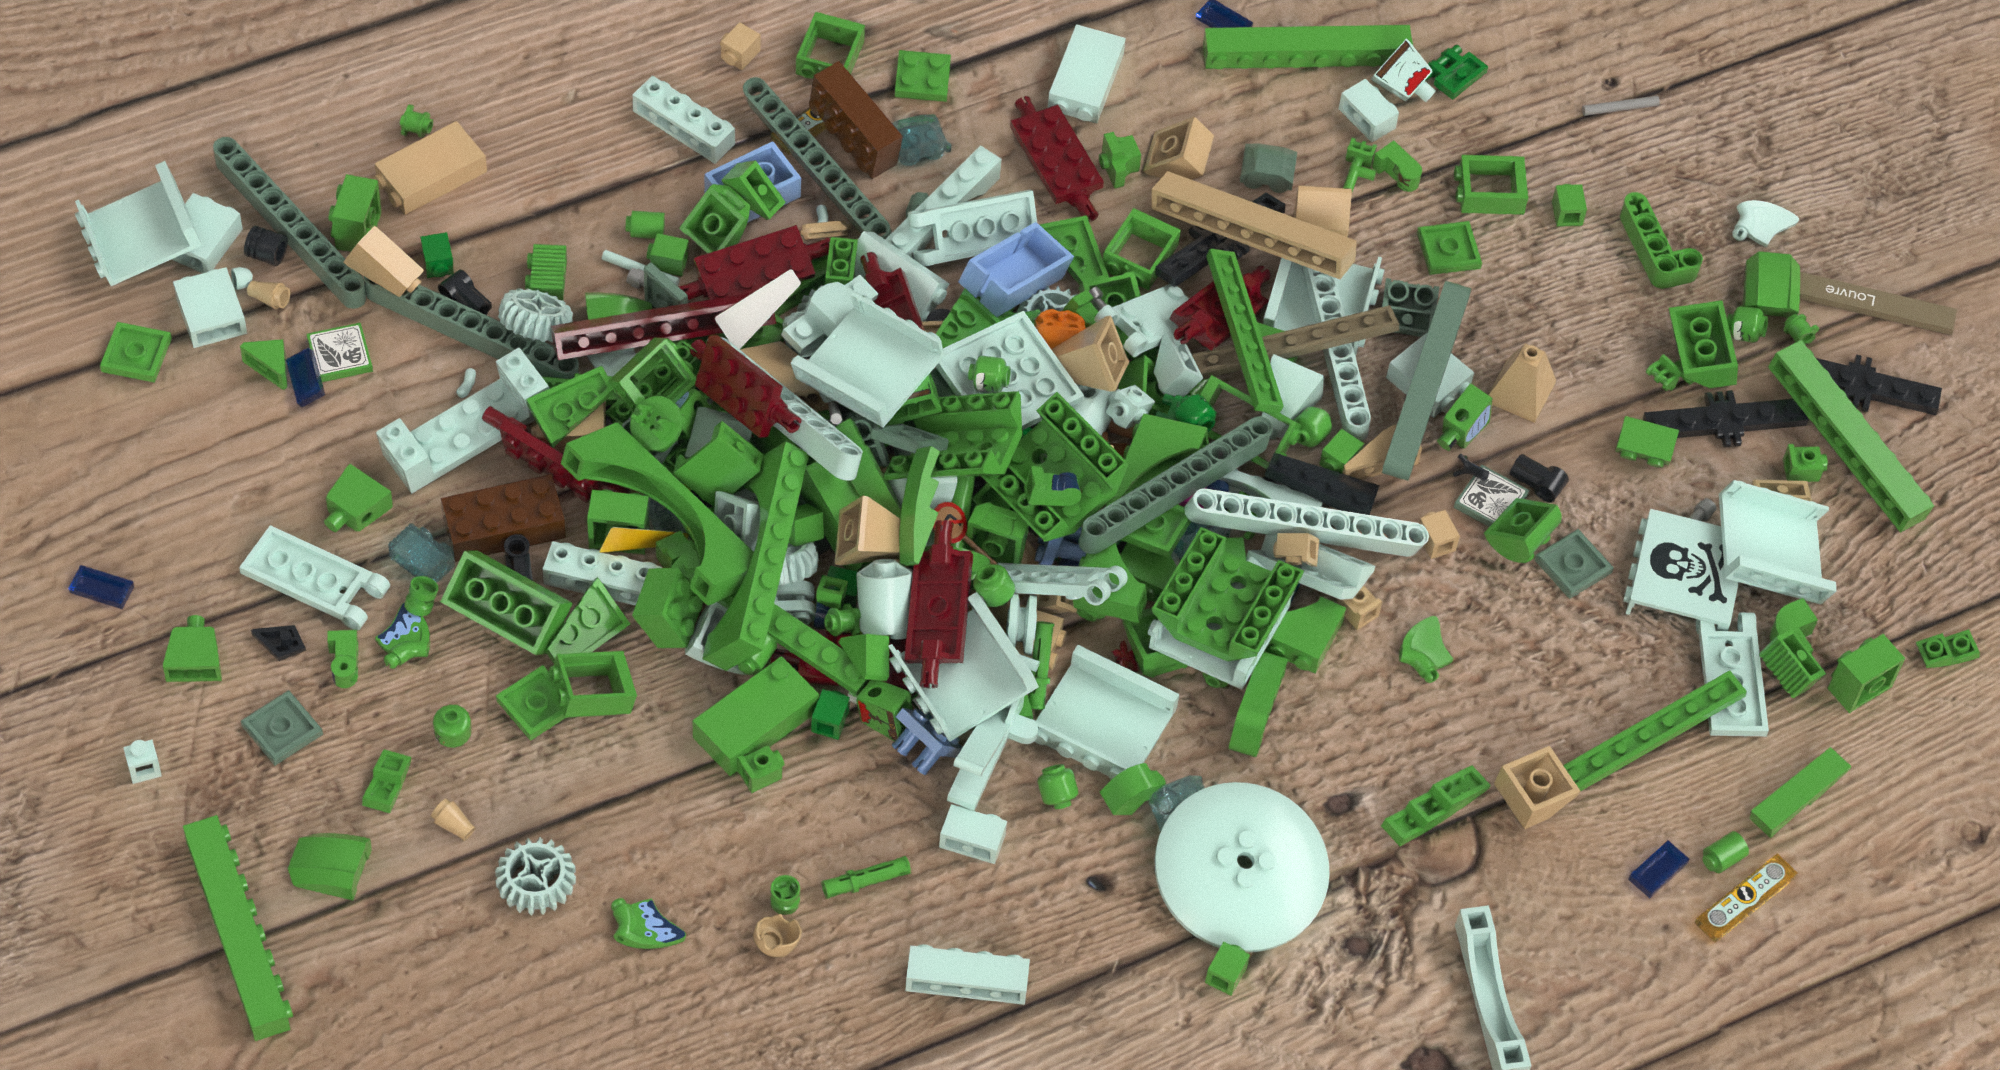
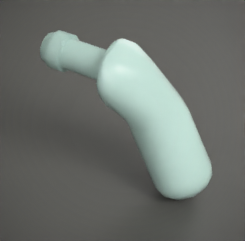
M818 205L816 208L817 223L828 222L826 206Z
M469 368L465 371L464 382L456 391L458 397L464 398L471 391L476 378V371Z

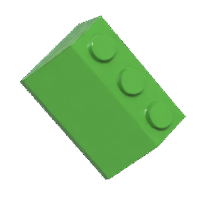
M1723 301L1669 308L1683 376L1708 388L1737 385L1738 363Z

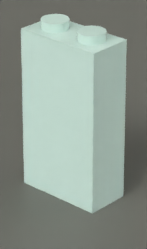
M1076 24L1049 92L1048 108L1059 105L1064 115L1097 124L1122 61L1126 38Z
M863 231L858 239L854 278L859 275L863 278L866 274L860 262V257L865 255L867 262H869L867 256L869 252L876 253L880 268L883 271L892 272L901 267L908 280L921 321L925 322L929 313L934 311L936 306L945 299L949 283L876 233Z

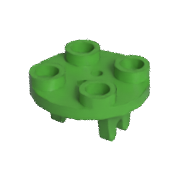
M651 396L643 400L631 415V434L648 451L665 452L678 440L682 427L685 425V416L674 401L663 396Z

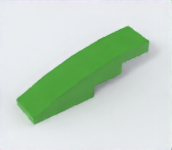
M849 418L835 426L863 451L857 476L854 480H851L859 496H868L901 519L902 507L889 480H885V473L880 470L870 447L864 443L854 420Z
M932 446L916 449L907 477L899 530L900 564L903 566L919 564L938 512L931 509L930 505L939 481L930 476L940 451Z
M1471 765L1433 784L1429 792L1409 801L1405 809L1385 818L1381 827L1400 847L1464 808L1487 791L1491 785Z

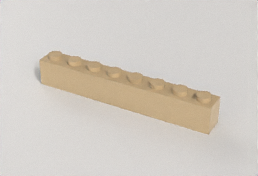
M1167 171L1152 188V210L1337 279H1341L1355 262L1357 241L1180 175Z

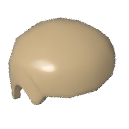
M777 914L772 917H764L756 923L753 940L764 954L781 958L790 954L797 947L802 930L796 919L787 921L782 917V914Z

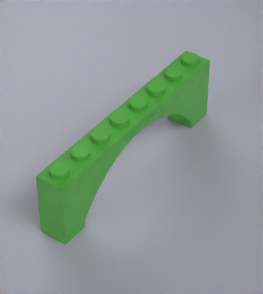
M1143 414L1140 423H1136L1134 426L1131 446L1127 445L1124 451L1123 458L1128 462L1129 466L1116 495L1106 503V506L1209 445L1207 427ZM1116 543L1099 553H1087L1086 557L1082 556L1079 567L1110 568L1111 566H1120L1127 573V582L1118 591L1111 592L1109 598L1100 605H1092L1086 601L1085 597L1073 600L1074 608L1139 623L1148 601L1146 584L1139 583L1129 572L1121 559ZM1109 573L1111 582L1119 585L1117 575ZM1094 586L1092 589L1093 594L1098 598H1102V591Z
M618 422L566 443L561 465L578 481L583 479L598 480L638 491L665 506L685 525L696 545L699 566L695 569L689 588L706 605L709 606L738 592L749 568L754 551Z
M784 442L764 454L760 472L744 484L745 489L756 494L759 502L760 525L757 543L749 568L736 596L715 629L708 634L702 658L725 671L764 650L809 456L805 451L788 442Z
M1127 543L1120 554L1121 559L1133 577L1139 583L1146 584L1148 601L1156 602L1177 566L1172 556L1167 558ZM1320 597L1316 603L1286 612L1265 651L1287 658L1288 662L1295 664L1299 669L1308 670L1316 674L1344 621L1346 607Z

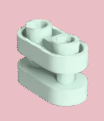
M796 581L793 584L788 583L783 586L778 585L774 604L808 625L815 617V605L812 603L815 598L814 585L808 581Z

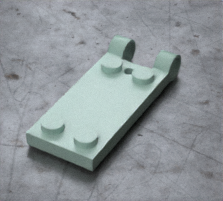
M1032 190L908 212L910 227L932 224L935 249H923L913 252L914 260L923 266L977 256L1015 233H1020L1022 229L1029 225L1037 223ZM944 230L947 231L946 237H942V232Z
M1168 284L1115 307L1106 305L1097 313L1094 321L1097 322L1106 316H1111L1114 324L1129 337L1125 341L1123 348L1133 357H1136L1142 352L1159 346L1162 336L1166 332L1174 335L1178 325L1169 318L1172 312L1189 298L1184 295L1179 287Z
M271 525L239 567L241 574L340 619L348 628L357 631L361 629L368 619L367 614L361 608L349 604L359 589L362 587L371 596L381 599L390 588L389 581L382 575L368 571ZM341 590L346 591L344 594L340 593Z
M1012 563L997 564L1005 567L1015 584L1014 593L1066 596V599L1070 600L1085 597L1086 601L1092 605L1102 604L1109 598L1111 592L1118 591L1127 582V573L1120 566L1098 568ZM1109 573L1117 575L1119 585L1111 582ZM1094 586L1102 591V598H1098L1093 594L1092 589Z
M1740 612L1738 614V632L1715 631L1714 623L1696 619V632L1699 634L1704 685L1730 670L1747 691L1746 697L1708 718L1710 736L1766 737L1769 729L1755 613ZM1725 643H1729V644H1731L1732 646H1727V647H1726V646H1725Z

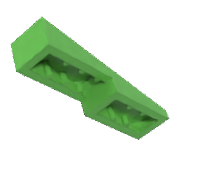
M1830 747L1752 809L1750 820L1769 838H1772L1808 804L1811 806L1843 777L1852 766Z

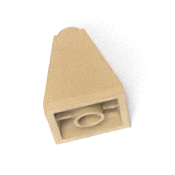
M1111 316L1102 318L1052 349L1076 384L1110 392L1116 391L1129 364Z
M1525 343L1505 361L1488 394L1493 398L1492 405L1533 423L1536 422L1556 384V378L1545 351Z
M861 496L839 511L835 564L847 565L872 562L879 559L900 558V518L868 496Z

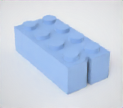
M1035 222L1022 229L1020 233H1015L970 259L958 283L975 298L981 297L980 302L998 317L1029 299L1032 294L1036 295L1039 289L1042 291L1047 285L1051 286L1063 279L1074 256Z

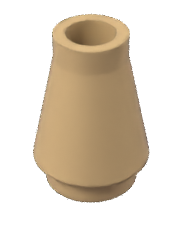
M253 280L247 288L248 296L254 297L273 309L285 308L290 299V289L285 287L283 283L257 282Z
M444 799L431 814V817L435 820L434 824L455 834L463 841L467 840L476 829L454 801L450 802L448 799Z

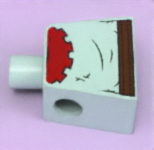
M1407 39L1371 78L1373 82L1404 101H1407L1415 93L1424 102H1427L1436 92L1425 81L1433 72L1432 69Z

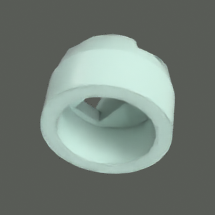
M244 267L231 269L234 289L239 290L248 287L253 279L249 269Z

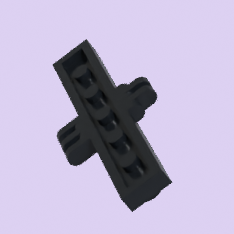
M1267 192L1252 201L1269 209L1285 213L1286 204ZM1193 226L1189 229V234L1196 240L1157 265L1155 275L1176 287L1208 265L1206 256L1210 249L1235 252L1238 260L1250 252V248L1241 242L1198 226Z
M1857 354L1854 362L1849 361L1848 365L1816 358L1822 367L1829 372L1839 388L1846 393L1847 398L1852 400V404L1856 409L1859 402H1863L1862 411L1868 412L1870 401L1873 400L1936 415L1939 410L1942 388L1877 373L1876 368L1871 367L1872 358L1866 357L1864 365L1860 364L1862 356Z
M1732 390L1725 392L1726 400L1722 391L1715 392L1716 401H1714L1711 392L1705 393L1706 407L1644 412L1643 421L1679 430L1677 438L1715 435L1716 439L1722 440L1724 448L1731 447L1730 438H1732L1735 447L1741 446V437H1744V432L1807 426L1809 420L1793 398L1737 404Z

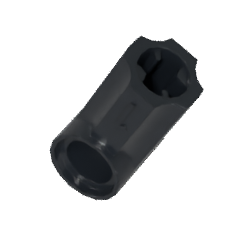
M464 270L456 271L438 284V290L441 295L487 315L492 308L491 302L474 287L472 279Z
M1524 454L1518 456L1509 474L1534 488L1538 498L1548 503L1554 502L1569 482L1568 475L1561 468L1556 466L1547 468Z
M511 535L504 542V561L506 567L533 581L529 541L522 535ZM515 550H519V551H521L522 553H521V554H513V553H511V552H512V551H515Z

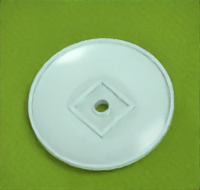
M1240 782L1222 783L1204 788L1189 796L1175 808L1165 822L1158 837L1154 863L1156 881L1163 901L1171 914L1187 931L1212 946L1220 948L1224 941L1230 945L1240 946L1245 952H1260L1281 946L1297 937L1310 925L1326 897L1329 884V860L1324 841L1318 829L1297 804L1270 788ZM1239 856H1247L1252 861V867L1248 869L1240 867L1237 858Z

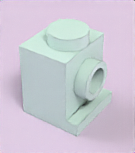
M136 740L131 745L123 747L133 784L162 776L153 740ZM149 764L153 765L152 768L137 772L135 769Z

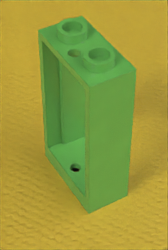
M1212 375L1201 393L1212 407L1223 389L1253 406L1249 395ZM1265 412L1289 426L1275 450V453L1288 456L1286 455L1290 445H1295L1301 435L1299 430L1301 424L1281 413ZM1211 430L1208 437L1217 440L1222 435ZM1258 455L1251 459L1254 463L1267 469L1269 464L1267 460Z

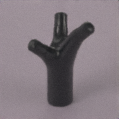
M1458 455V458L1463 463V468L1453 472L1454 477L1470 474L1483 481L1489 477V471L1471 462L1466 455Z

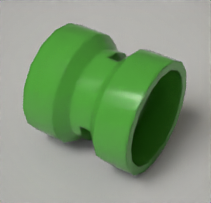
M426 576L413 578L410 582L409 593L404 602L406 610L416 616L429 615L439 590L438 584Z
M789 875L775 878L771 884L770 891L771 907L778 914L789 915L794 913L800 904L799 882L796 878Z

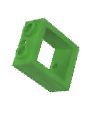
M815 12L796 57V74L813 79L815 74L833 65L810 58L818 38L851 46L844 67L851 74L864 44L865 25Z
M1461 155L1460 164L1455 165L1454 180L1459 181V186L1456 188V202L1461 204V213L1524 215L1528 202L1524 157ZM1470 174L1509 175L1512 193L1471 192Z
M1133 208L1103 253V261L1107 272L1119 276L1123 273L1134 271L1138 286L1150 290L1158 277L1155 275L1156 266L1173 255L1179 245L1181 230ZM1132 234L1163 248L1150 270L1118 256Z
M653 338L607 381L632 413L645 398L629 378L657 352L678 378L661 396L676 403L695 385L697 377L693 374L695 372L694 368L688 361L683 360L679 356L677 346L668 338Z
M624 651L557 654L554 665L549 669L550 682L555 684L556 703L558 706H561L564 718L631 714L637 694ZM608 675L613 693L573 695L568 677Z

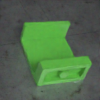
M721 421L714 427L711 441L689 459H686L681 454L677 457L673 475L681 483L686 484L696 492L702 500L707 501L715 508L716 491L733 494L760 472L763 454Z

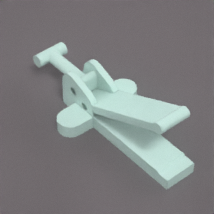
M1021 655L1029 669L1036 672L1040 661ZM1024 697L976 725L954 761L953 766L960 768L948 794L947 801L975 811L1007 740L1011 739L1022 744H1031L1037 739L1038 725L1036 722L1019 715L1023 708Z

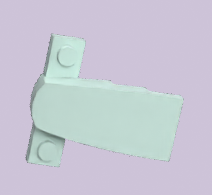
M861 275L846 285L839 282L826 284L812 295L806 314L787 326L781 335L801 354L827 335L829 337L854 308L850 296L852 292L862 297L867 296L873 301L876 300L878 293Z

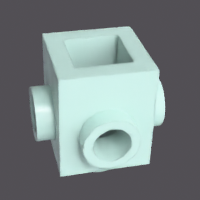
M1136 385L1121 390L1118 389L1111 395L1109 399L1110 405L1106 413L1113 418L1115 424L1127 429L1135 426L1136 423L1139 424L1143 414L1149 415V411L1155 401Z

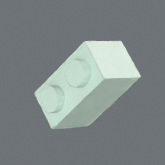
M1366 79L1341 94L1339 110L1371 142L1396 129L1399 115L1397 108L1393 103H1389L1381 95L1379 89L1372 86Z
M951 804L940 833L939 848L995 864L1006 835L1007 821L994 814L986 815L963 806Z

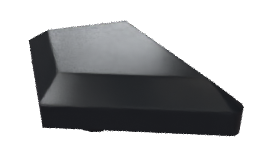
M295 625L251 630L252 636L278 661L306 651V647Z

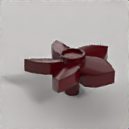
M1125 640L1121 641L1119 649L1111 651L1117 658L1115 660L1116 663L1133 672H1137L1138 667L1134 660L1136 658L1133 651L1128 652Z

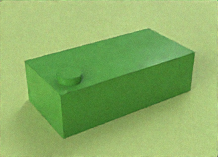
M816 461L806 466L800 494L806 504L823 512L824 535L836 554L839 511L860 498L850 480H842L835 477ZM872 562L842 566L844 569L859 572Z
M464 551L440 601L535 655L547 654L545 652L546 647L564 623L573 604L479 551Z
M781 656L692 720L693 739L731 776L737 772V757L741 755L747 756L767 745L771 747L812 717L819 700V693Z

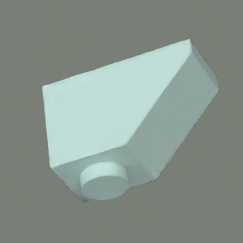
M1166 332L1162 336L1154 374L1159 382L1158 388L1162 393L1184 397L1203 379V376L1187 344H1181L1180 341L1182 339L1177 341L1174 335Z

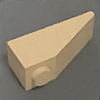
M1397 424L1383 430L1346 463L1342 474L1361 480L1383 474V465ZM1420 445V448H1419V451H1418V454H1417V457H1416V460H1415L1414 465L1419 464V460H1420V456H1421V452H1422V447H1421V445Z

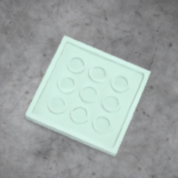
M1024 311L943 348L945 356L936 365L937 370L956 396L986 394L990 392L975 390L973 381L968 380L970 364H975L978 357L982 355L1005 359L1007 366L1011 367V376L1008 388L1004 387L1001 392L1019 391L1021 395L1022 430L1042 421L1036 410L1056 392L1071 406L1082 402L1084 398L1081 390Z

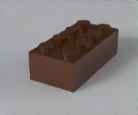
M838 61L815 74L812 82L809 107L814 115L819 116L823 120L828 132L838 138L844 151L854 157L859 169L864 173L866 172L871 179H874L896 166L903 136L842 63Z
M552 474L441 498L443 520L455 562L460 561L464 551H479L485 555L504 552V542L508 537L515 534L526 537L530 546L566 538L565 519Z

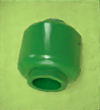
M1186 395L1177 403L1175 418L1180 422L1207 427L1209 432L1215 425L1216 411L1202 395Z

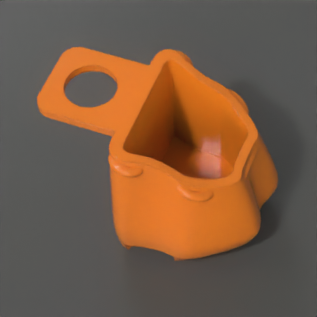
M1048 309L1040 313L1034 321V326L1051 350L1086 329L1084 319L1069 310L1056 311Z

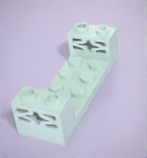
M520 348L495 361L500 377L499 380L410 432L399 418L376 432L384 457L411 494L502 440L499 430L482 421V415L489 406H492L508 417H513L524 425L535 421L526 404V399L548 390L549 386Z

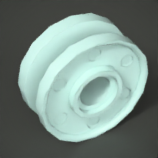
M1014 593L1010 599L1006 635L1014 647H1016L1017 641L1023 642L1024 655L1032 656L1037 620V595H1029L1026 607H1020L1019 594Z

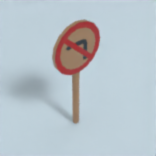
M943 502L933 509L938 512L936 521L941 520V525H943L944 520L954 523L951 544L963 540L977 553L986 556L990 560V564H998L965 535L967 519L958 505L952 502ZM934 523V526H933V528H932L934 534H935V527H936V526H935V523Z

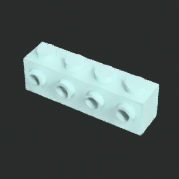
M653 75L632 95L633 112L714 164L735 145V128L728 121L718 118L708 108L701 107L693 102L689 96L679 93L667 82L661 81Z
M552 541L543 567V581L545 585L585 593L593 580L598 577L614 601L636 606L648 569L662 567L652 562L631 560L623 555L614 556L600 553L597 549L588 550L575 547L570 543Z
M925 944L910 946L905 991L1025 1005L1030 959L1022 958L1019 955H993L986 951L972 953L964 952L958 948L937 949Z

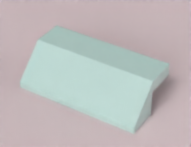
M1266 534L1262 549L1248 550L1246 561L1252 556L1270 571L1273 570L1278 560L1285 562L1282 558H1275L1273 554V546L1277 541V536ZM1319 544L1317 567H1312L1302 562V565H1292L1304 570L1299 583L1340 600L1353 599L1375 569V566L1322 544Z

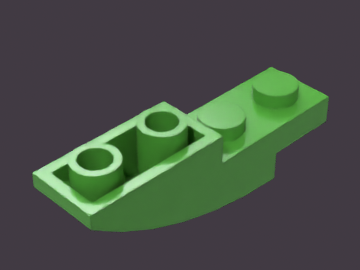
M831 237L825 285L833 282L846 285L854 279L858 239Z

